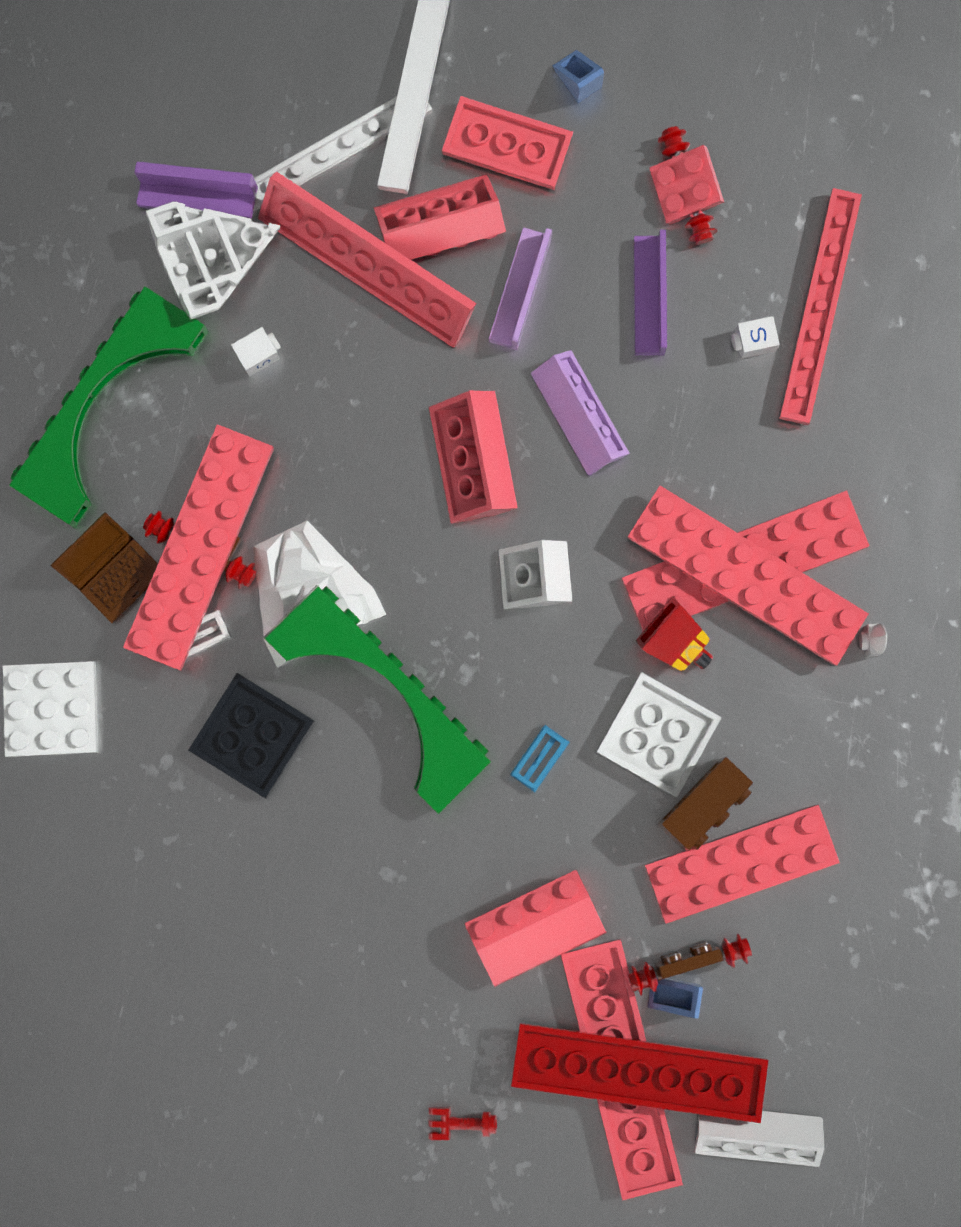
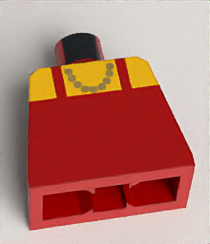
M674 597L670 599L636 639L638 645L646 653L680 671H684L691 662L700 669H705L713 659V655L704 649L709 643L710 638Z

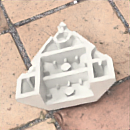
M171 202L146 211L157 253L177 300L190 319L221 308L281 226L269 223V225L252 222L250 218L205 208L204 210L185 207V204L179 202Z

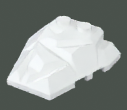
M308 521L253 546L264 636L316 585L321 589L327 586L339 598L335 604L343 612L349 608L361 620L357 624L359 628L387 616L374 588ZM264 639L277 668L298 659L286 661Z

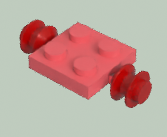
M674 126L662 131V136L658 138V143L665 144L666 146L661 152L662 155L672 158L649 169L666 223L671 225L691 217L685 225L686 229H692L693 231L689 241H696L697 245L712 241L714 239L713 235L718 232L716 228H710L709 225L714 217L702 212L725 202L707 147L701 145L687 151L690 143L683 142L682 140L686 130Z

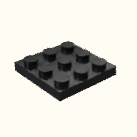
M236 673L188 751L267 799L315 720L239 673Z

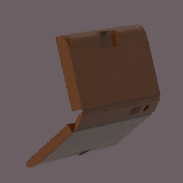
M104 512L50 566L78 588L113 623L148 589L158 563L130 534Z

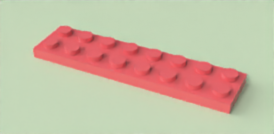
M277 171L270 177L259 212V220L267 225L269 223L281 225L278 230L280 234L452 348L458 344L476 306L474 301Z
M217 424L124 643V649L182 671L273 453L274 447L272 445Z
M662 486L658 487L627 537L834 666L838 665L869 614Z
M847 490L738 532L743 537L802 573L870 546ZM665 561L622 577V582L642 632L672 597L678 600L690 616L730 602Z
M621 939L562 954L561 958L580 1032L646 1041L634 992H632L627 976L629 970ZM597 1100L622 1201L682 1186L683 1182L664 1109Z

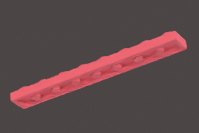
M833 188L831 191L779 419L803 425L810 424L862 194Z

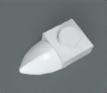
M868 624L863 627V632L859 633V645L861 650H865V657H877L885 652L888 637L883 624Z

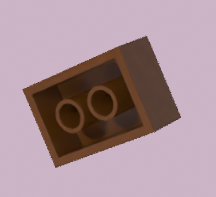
M727 757L720 758L657 825L683 850L689 851L691 848L698 850L709 838L706 832L712 826L714 828L720 827L731 815L727 810L733 804L735 806L737 804L741 805L749 797L752 791L748 788L753 782Z

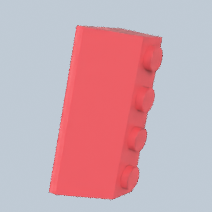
M487 174L373 207L384 243L410 260L426 255L434 256L443 250L453 247H464L470 242L480 239H492L498 234L506 232L500 203Z
M469 390L430 406L429 412L450 522L459 523L486 518L517 509L495 391Z
M577 870L464 923L494 987L606 933Z

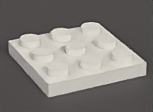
M96 662L3 666L5 757L98 753Z
M641 672L596 753L677 798L722 717Z

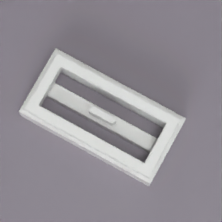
M219 610L204 616L201 625L215 619L217 624L198 632L194 642L221 630L222 634L192 647L187 658L231 638Z

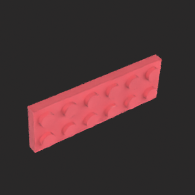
M818 804L703 844L698 850H686L646 864L645 868L664 922L667 924L840 862Z

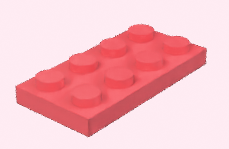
M460 96L442 148V155L555 190L573 137V131Z

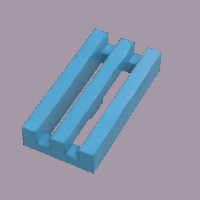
M544 725L510 775L535 792L570 742ZM545 734L551 736L524 776L520 775V770ZM555 741L561 743L534 783L530 782V777Z

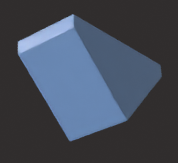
M578 50L552 65L554 71L577 103H580L602 88L604 78L602 67Z
M662 979L658 981L656 992L650 989L647 1008L699 1019L703 987L696 983Z

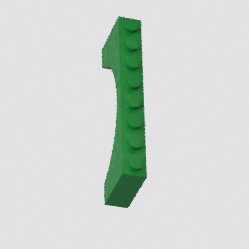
M145 286L141 292L138 291L133 295L129 302L130 308L125 316H120L112 327L113 333L108 341H103L98 346L95 353L97 357L91 366L87 365L81 371L78 378L80 382L74 391L70 390L64 396L61 403L63 407L57 415H52L44 428L46 432L40 440H35L27 453L29 457L23 465L20 464L15 468L10 478L12 481L9 486L74 529L92 505L80 477L78 445L84 420L95 399L114 378L136 364L168 355L193 356L209 332L203 323L195 318L190 319L186 312Z
M316 585L264 636V639L286 661L310 655L340 656L363 663L389 680L406 701L418 730L420 766L414 790L439 814L491 762L485 756L489 751L477 739L471 742L464 735L468 729L456 717L451 721L443 713L446 707L434 695L429 699L421 691L425 686L414 674L407 677L400 670L404 664L392 652L386 655L379 648L382 642L370 630L365 634L357 626L361 620L349 608L343 612L335 604L339 598L327 586L321 589Z

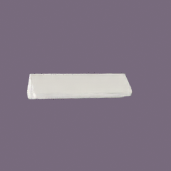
M762 1111L761 1123L698 1114L695 1154L820 1166L824 1152L823 1119L821 1117Z

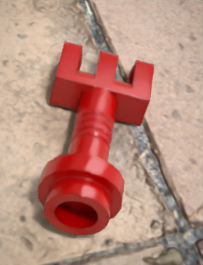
M451 1107L428 1108L429 1115H441V1120H428V1127L441 1128V1132H429L428 1140H450L451 1130L467 1129L482 1131L483 1137H490L491 1134H496L497 1116L491 1115L490 1112H483L482 1118L451 1117Z

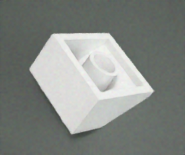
M540 540L498 550L504 609L551 606L572 602L567 541Z

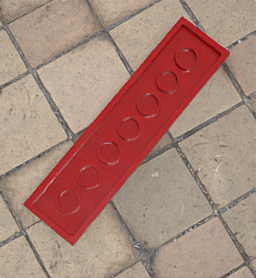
M520 1023L511 1087L761 1123L769 1060L766 1058Z

